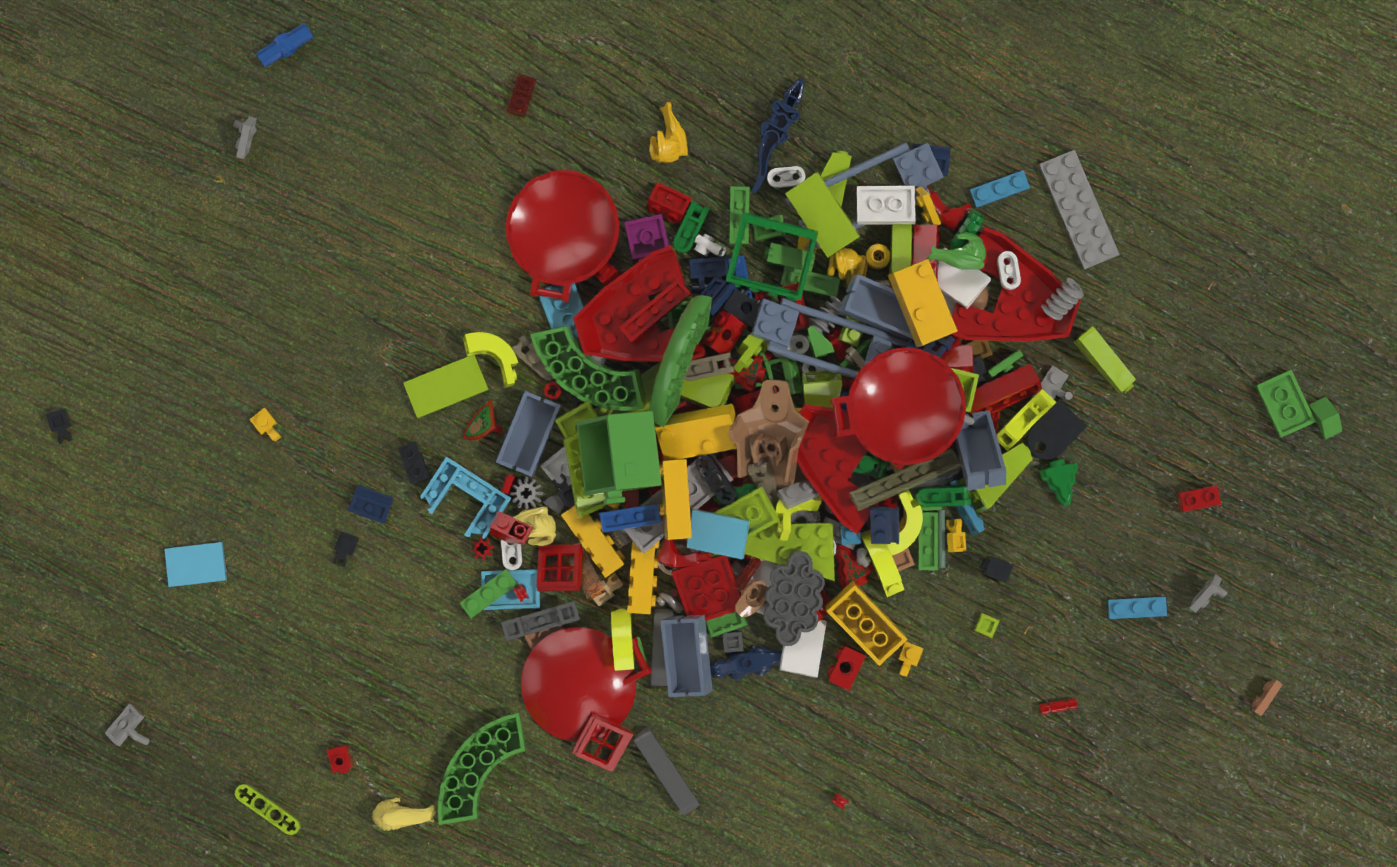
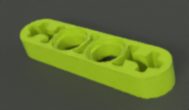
M241 784L236 788L235 796L240 802L284 833L293 835L300 830L301 823L298 818L251 785ZM247 788V793L250 796H253L254 793L256 794L251 803L248 802L251 799L248 796H240L242 794L240 789ZM261 798L265 801L263 809H258L255 806L256 799ZM277 809L280 811L281 817L279 820L271 818L272 810ZM285 815L288 816L287 822H295L296 830H288L289 825L285 822L282 825L279 824Z

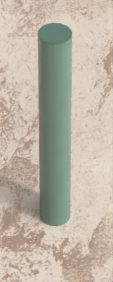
M937 510L938 568H946L945 510Z

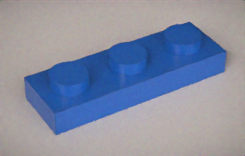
M658 504L599 513L602 532L660 523Z

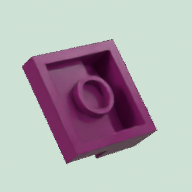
M662 214L624 222L633 261L638 263L653 251L669 246Z

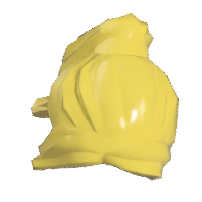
M547 507L527 509L513 517L533 527L529 537L537 538L529 539L528 543L530 545H548L556 537V523L553 517L548 515Z
M396 797L378 803L372 813V819L375 824L384 831H390L423 822H434L433 816L436 814V809L434 805L426 809L402 807L395 803L400 801V798Z

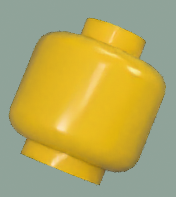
M874 244L869 247L865 257L869 267L880 270L887 266L891 255L886 246Z

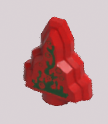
M753 355L751 357L753 359L751 365L747 369L743 367L740 373L734 370L735 372L727 373L734 375L735 382L743 385V389L753 393L757 383L762 384L766 368H762L763 356L757 355V357ZM730 359L731 366H735L738 360ZM723 360L719 363L718 368L720 369L724 368Z
M841 544L837 545L835 555L839 563L837 571L840 578L838 582L842 590L852 580L859 587L868 582L869 580L866 576L875 570L871 563L867 567L859 565L857 563V556H854L849 548Z

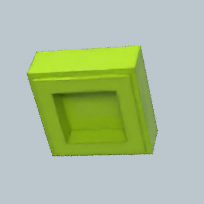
M981 613L974 631L992 638L1000 620Z

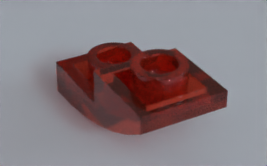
M519 73L506 109L507 113L525 118L537 79Z

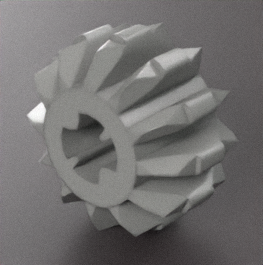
M525 477V484L518 479L517 482L520 486L512 485V488L517 489V492H510V495H517L512 502L516 503L520 500L517 507L521 508L523 503H525V510L529 509V503L535 508L536 504L533 501H542L536 496L543 495V492L536 491L541 488V485L538 484L534 487L535 479H532L529 484L528 477ZM525 488H529L528 491H532V495H529L528 499H524L525 496H522Z

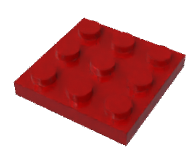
M718 555L710 560H703L691 566L672 570L671 573L687 616L705 615V621L735 612V605L740 599L741 594L728 556Z

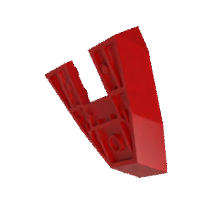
M984 227L978 236L983 241L986 249V257L983 261L984 268H981L980 271L1000 278L997 259L1003 252L1010 251L1017 257L1021 282L1014 290H1006L1001 287L993 313L971 305L966 309L956 302L952 319L957 332L950 335L954 339L1017 342L1069 337L1081 301L1078 299V302L1073 304V308L1068 310V313L1063 315L1061 320H1055L1047 315L1041 305L1045 304L1048 306L1046 303L1047 299L1053 301L1052 293L1058 296L1057 288L1064 290L1061 286L1062 282L1048 268L1003 233ZM1004 259V264L1009 265V260ZM1007 278V282L1009 284H1012L1013 280L1011 278Z
M672 246L653 251L605 286L573 317L584 355L622 361H662L675 328L660 332L658 323H656L631 343L619 327L651 301V296L660 294L677 279L684 286L686 285L676 251ZM702 338L695 347L692 360L708 357L704 344L701 343Z
M805 404L799 414L805 417L809 423L798 448L797 463L840 523L858 534L870 516V508L878 505L876 503L857 511L849 496L850 492L859 488L848 481V478L867 452V449L859 442L856 436L836 438L835 432L837 429L833 408ZM841 409L844 429H850L848 411ZM892 463L901 470L904 467V465Z

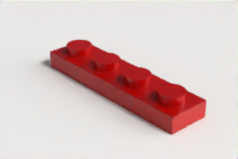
M677 279L621 325L619 329L633 343L691 295L690 291Z

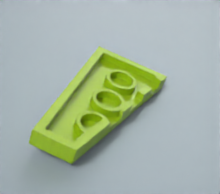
M578 433L563 441L577 517L582 518L608 504H604L606 494L585 496Z

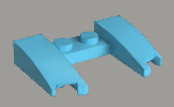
M446 457L420 498H426L431 507L427 510L430 514H433L451 486H457L484 504L464 535L470 537L471 533L482 534V538L485 539L490 532V526L498 511L503 513L511 498Z

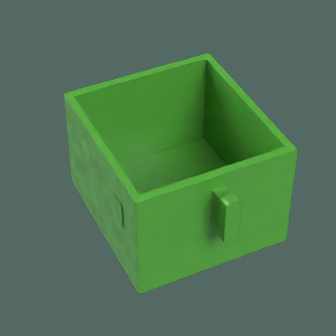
M653 411L612 414L576 422L585 496L606 494L604 504L625 502L622 492L662 485Z

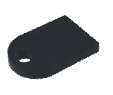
M1058 400L1029 431L1027 436L1028 448L1039 459L1050 460L1056 458L1076 439L1087 425L1061 400ZM1037 442H1042L1045 445L1044 452L1038 453L1035 450Z

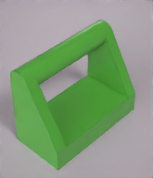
M810 326L806 335L813 358L819 359L832 355L834 353L832 344L815 327Z
M782 357L768 361L770 369L771 365L782 363L785 380L789 384L791 395L803 393V385L796 360Z

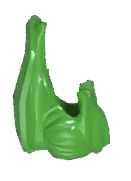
M966 232L957 235L958 239L969 241L962 248L945 250L937 249L932 245V252L927 256L929 262L939 260L961 270H980L984 268L983 261L986 257V249L980 237Z

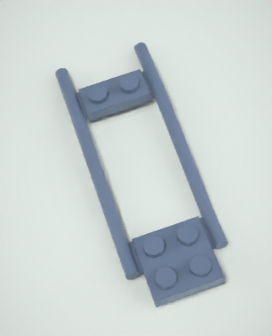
M906 142L824 180V182L830 187L890 158H893L905 186H915V189L922 186L929 192L927 185L944 178L928 143L910 151ZM788 198L785 199L788 206L792 204ZM855 221V222L852 223L853 226L855 227V229H858V228L864 226V225H857V221ZM817 241L815 243L814 249L820 247Z
M782 298L780 305L767 299L761 301L751 333L752 336L769 342L767 346L768 351L853 379L858 374L857 371L787 350L799 312L873 335L864 366L875 356L889 351L892 343L906 348L910 343L879 329L809 308Z

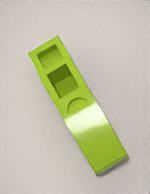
M751 334L748 335L737 350L742 356L733 369L740 373L743 367L747 369L753 362L751 358L753 354L757 357L761 350L765 352L769 342L754 337Z

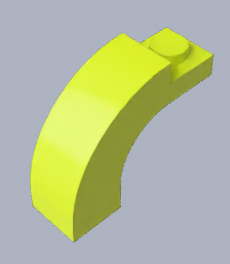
M475 332L465 334L463 342L466 355L486 354L493 357L500 366L505 388L513 386L517 376L515 369H512V367L518 364V360L512 348L503 339L490 333Z
M1043 389L1040 390L997 433L998 442L1008 451L1037 420L1053 407L1056 401Z
M909 490L898 494L903 506V516L899 522V544H887L892 556L908 548L915 541L922 527L923 515L921 506L916 498L913 499Z
M821 496L790 509H786L781 500H778L775 511L780 519L776 527V531L779 532V540H788L791 532V515L801 510L818 512Z
M871 529L861 533L862 541L873 562L886 596L889 597L905 590L887 544H871Z
M617 609L611 612L615 671L634 669L631 613H627L626 609Z

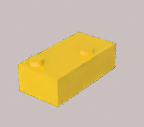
M929 259L888 275L916 347L957 332Z
M733 404L671 415L664 427L656 424L655 430L664 460H679L737 449V445L731 441L729 436V429L737 418Z
M687 459L660 461L662 504H659L660 516H663L665 539L692 538Z
M853 580L825 606L829 615L879 666L908 640L905 634Z

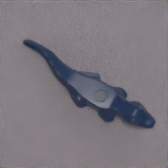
M797 79L785 91L783 102H780V100L773 102L772 115L768 121L761 123V141L758 150L759 173L757 181L751 190L752 193L758 191L766 176L768 161L772 151L789 139L787 131L791 123L796 122L800 118V112L795 110V107L803 97L805 82L801 79Z
M754 645L747 652H729L727 654L728 660H715L710 663L711 677L723 678L728 674H732V679L740 680L750 673L762 676L772 667L780 664L782 651L770 650L763 646Z

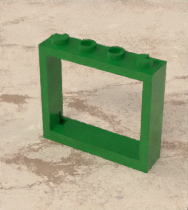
M743 212L726 281L732 282L735 287L739 288L741 285L747 286L748 290L753 292L763 290L767 291L766 294L769 296L778 297V295L786 296L785 299L795 302L797 299L801 300L818 231ZM747 223L810 239L797 291L734 275Z

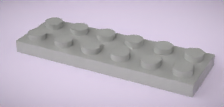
M1075 150L1039 164V168L1083 270L1119 256L1118 249Z
M711 453L710 455L714 458V460L717 462V464L724 472L728 480L731 482L733 478L729 475V473L724 469L720 462ZM702 458L703 462L701 463V465L703 467L707 466L709 471L706 473L708 475L710 472L715 470V468L713 467L712 469H710L707 465L709 463V460H703ZM696 460L687 466L690 515L693 509H698L715 495L696 468ZM713 474L711 476L714 484L721 483L720 475ZM724 483L721 487L717 489L721 490L723 487L726 486V484ZM661 489L640 506L658 504L659 510V504H662ZM660 516V523L624 529L642 553H645L664 537L663 516Z

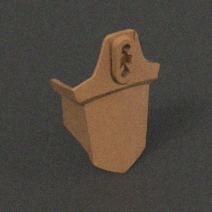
M766 379L762 384L754 407L738 414L734 424L729 429L730 439L737 445L738 477L741 478L748 475L749 479L753 481L752 477L748 474V464L755 463L756 465H761L763 462H768L779 490L794 484L798 448L809 423L805 417L796 411L787 381ZM774 385L779 387V391L777 393L774 389ZM773 404L777 405L779 410H775Z

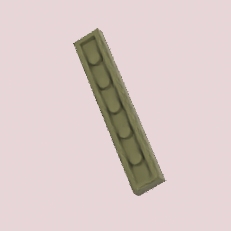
M953 448L932 460L914 464L850 492L849 496L857 511H860L961 467L960 461Z

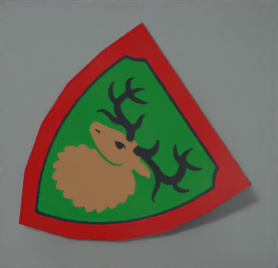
M492 400L488 401L473 416L462 436L463 439L477 440L486 436L491 431L497 434L502 432V427L495 424Z

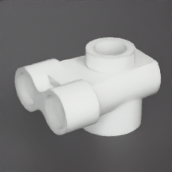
M704 234V236L698 235L695 239L697 245L694 250L705 256L712 252L719 257H723L726 252L725 247L714 243L715 239L707 234Z

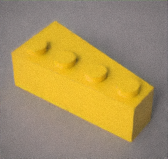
M575 505L561 515L575 536L578 537L585 550L589 552L594 563L601 569V573L605 578L625 565L623 561L626 558L620 550L616 551L613 548L614 541L609 534L606 536L603 534L601 523L597 518L593 520L590 514L578 518Z
M632 540L627 613L651 614L652 606L655 607L656 595H652L653 587L657 588V576H654V568H658V557H655V549H659L660 540L645 553H642Z

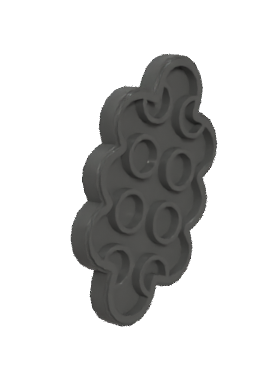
M805 551L793 552L787 560V565L779 564L771 570L770 581L772 585L765 592L768 605L764 610V620L769 626L776 628V638L778 642L785 646L796 644L801 637V632H810L817 627L818 615L816 612L823 605V598L820 592L824 588L825 579L820 571L812 569V559Z

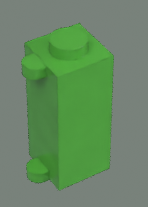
M771 243L770 247L765 249L764 258L767 259L766 264L802 270L807 251ZM814 252L812 255L808 272H812L816 254Z

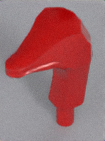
M927 185L941 224L950 230H957L963 224V220L971 208L970 203L958 208H949L942 203L937 192L933 193Z
M665 539L658 553L659 563L673 568L687 567L700 563L702 560L711 559L710 552L701 553V551H696L689 554L680 552L673 539Z

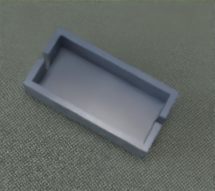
M859 274L852 276L846 293L849 295L844 296L839 313L906 341L913 340L894 290Z
M525 391L496 463L514 469L516 466V471L533 477L555 425V419L558 417L562 406L547 399H544L542 403L541 397Z
M990 411L972 413V418L974 419L972 428L969 429V425L963 423L961 431L957 436L958 438L954 441L967 491L985 488L987 484L988 487L1006 485V467Z
M705 615L668 616L662 619L661 630L668 696L685 697L687 695L705 696L709 694L713 689Z

